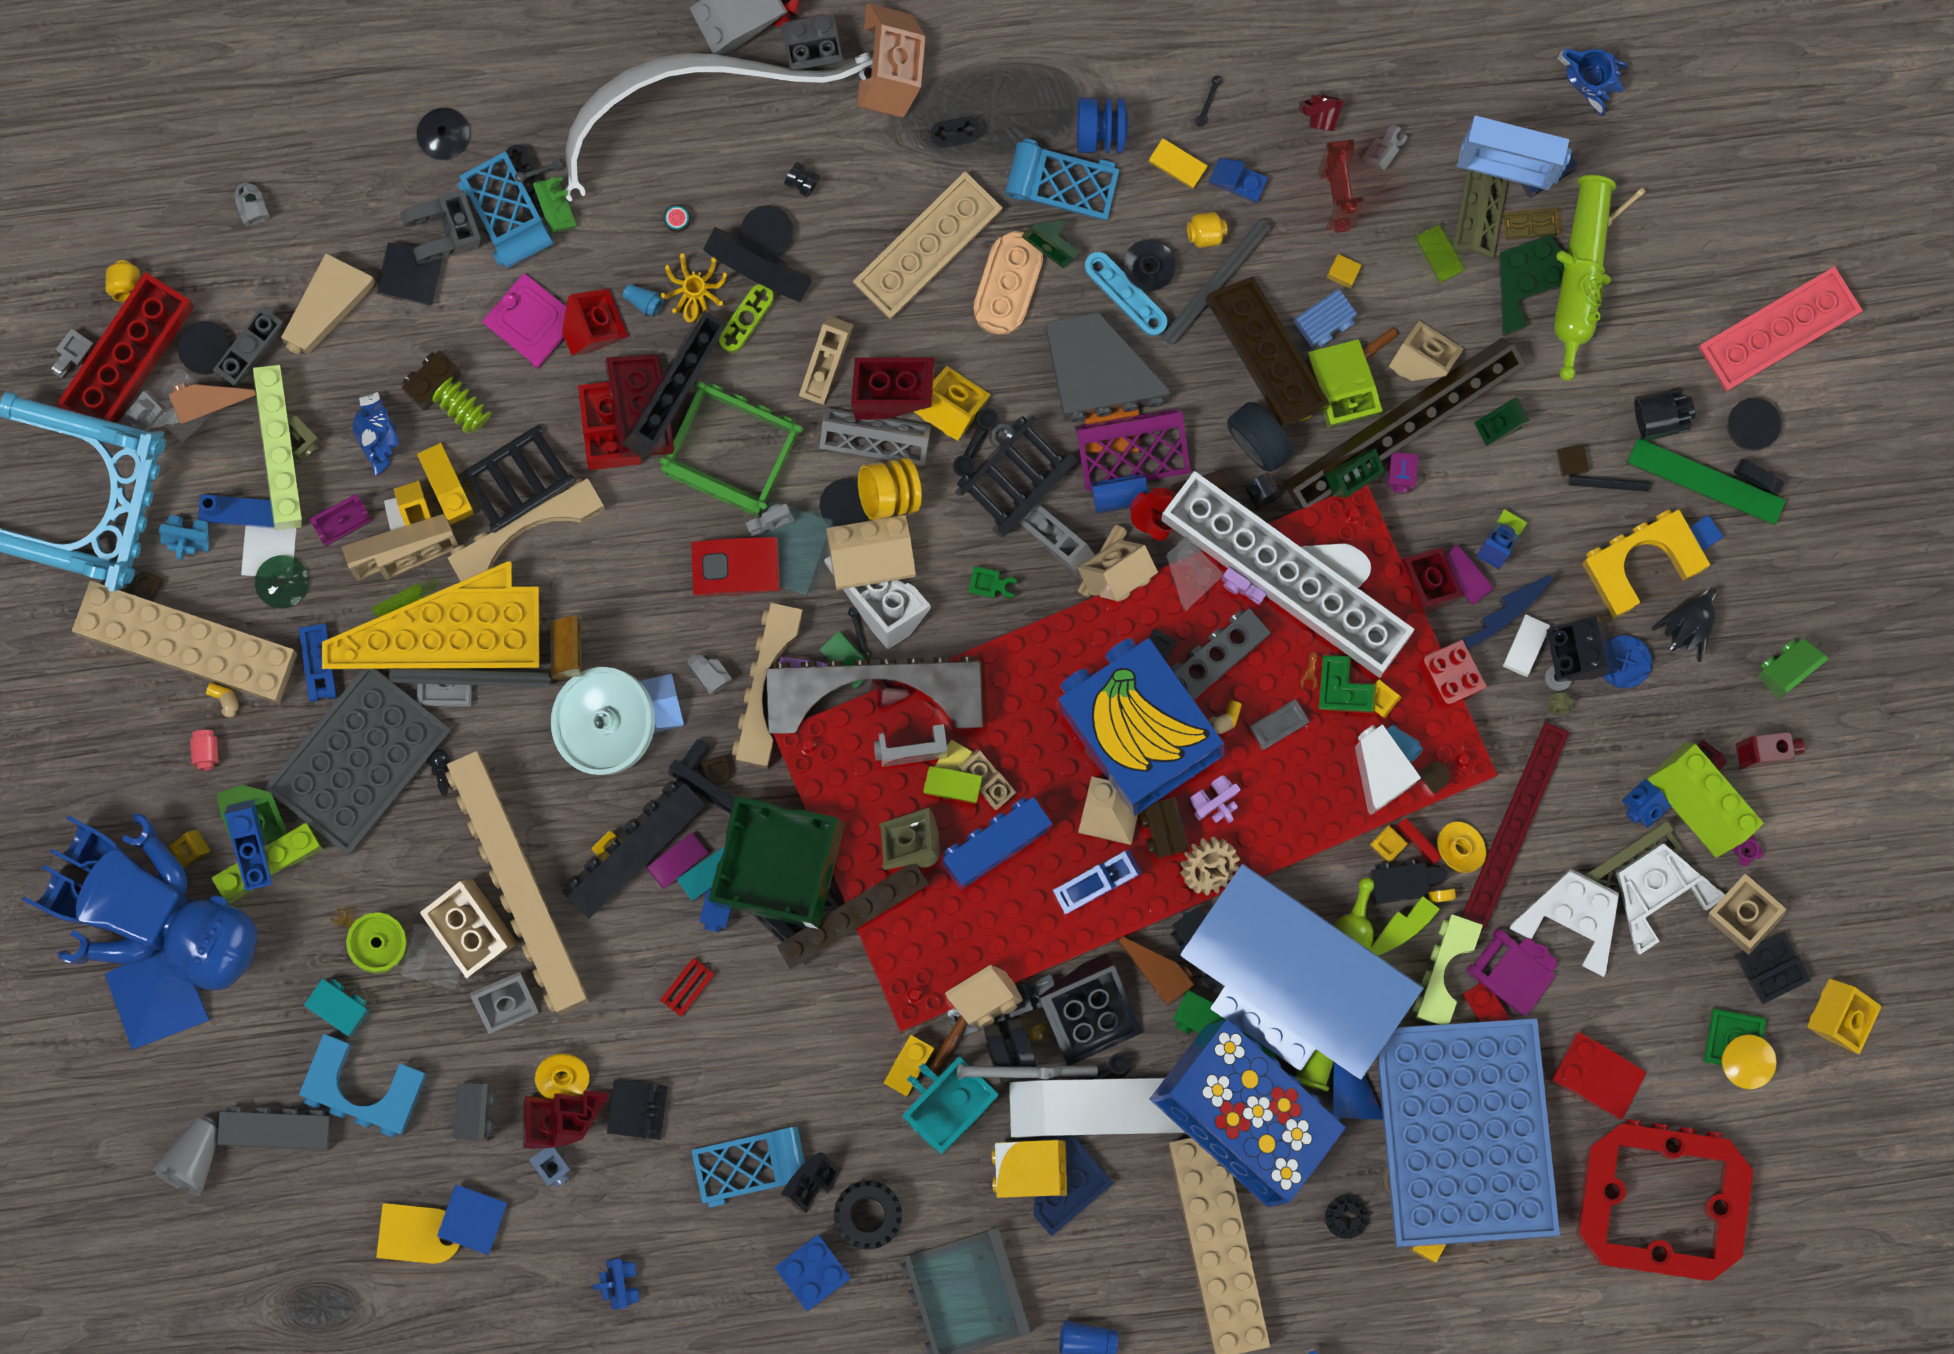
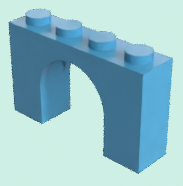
M323 1034L299 1093L300 1096L305 1097L303 1103L318 1109L320 1104L331 1107L329 1113L344 1118L346 1114L356 1117L354 1123L370 1128L372 1123L381 1127L380 1133L395 1138L396 1133L404 1135L427 1074L399 1063L390 1088L383 1099L370 1106L354 1105L345 1098L340 1087V1074L352 1045Z

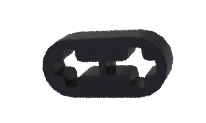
M972 117L941 121L936 123L931 129L932 143L939 148L972 143L980 135L979 122ZM965 124H970L971 128L976 129L972 131L971 136H967L966 132L957 133V131L964 130ZM939 129H944L945 133L954 132V134L947 135L945 141H941L940 137H935V135L939 134Z
M1740 459L1734 469V473L1737 476L1772 495L1778 496L1784 486V482L1745 459Z

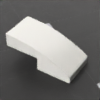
M1525 614L1503 667L1528 677L1547 634L1546 630L1549 629L1550 625Z

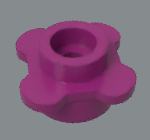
M1753 835L1742 844L1731 849L1739 857V863L1742 866H1748L1750 861L1760 859L1763 856V850L1759 847ZM1746 848L1750 849L1749 853L1745 852Z

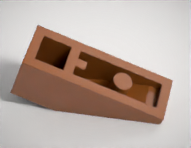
M1125 937L1118 940V944L1166 1006L1170 1005L1194 986L1191 982L1194 977L1185 965L1181 968L1178 963Z

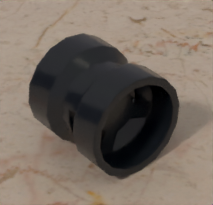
M796 162L788 173L784 184L789 188L797 186L800 195L808 198L818 184L820 175L814 171L805 172V166Z

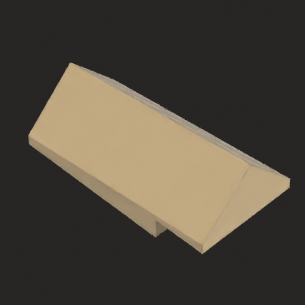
M445 514L341 546L348 567L358 582L379 572L383 574L385 580H389L445 556L459 545Z

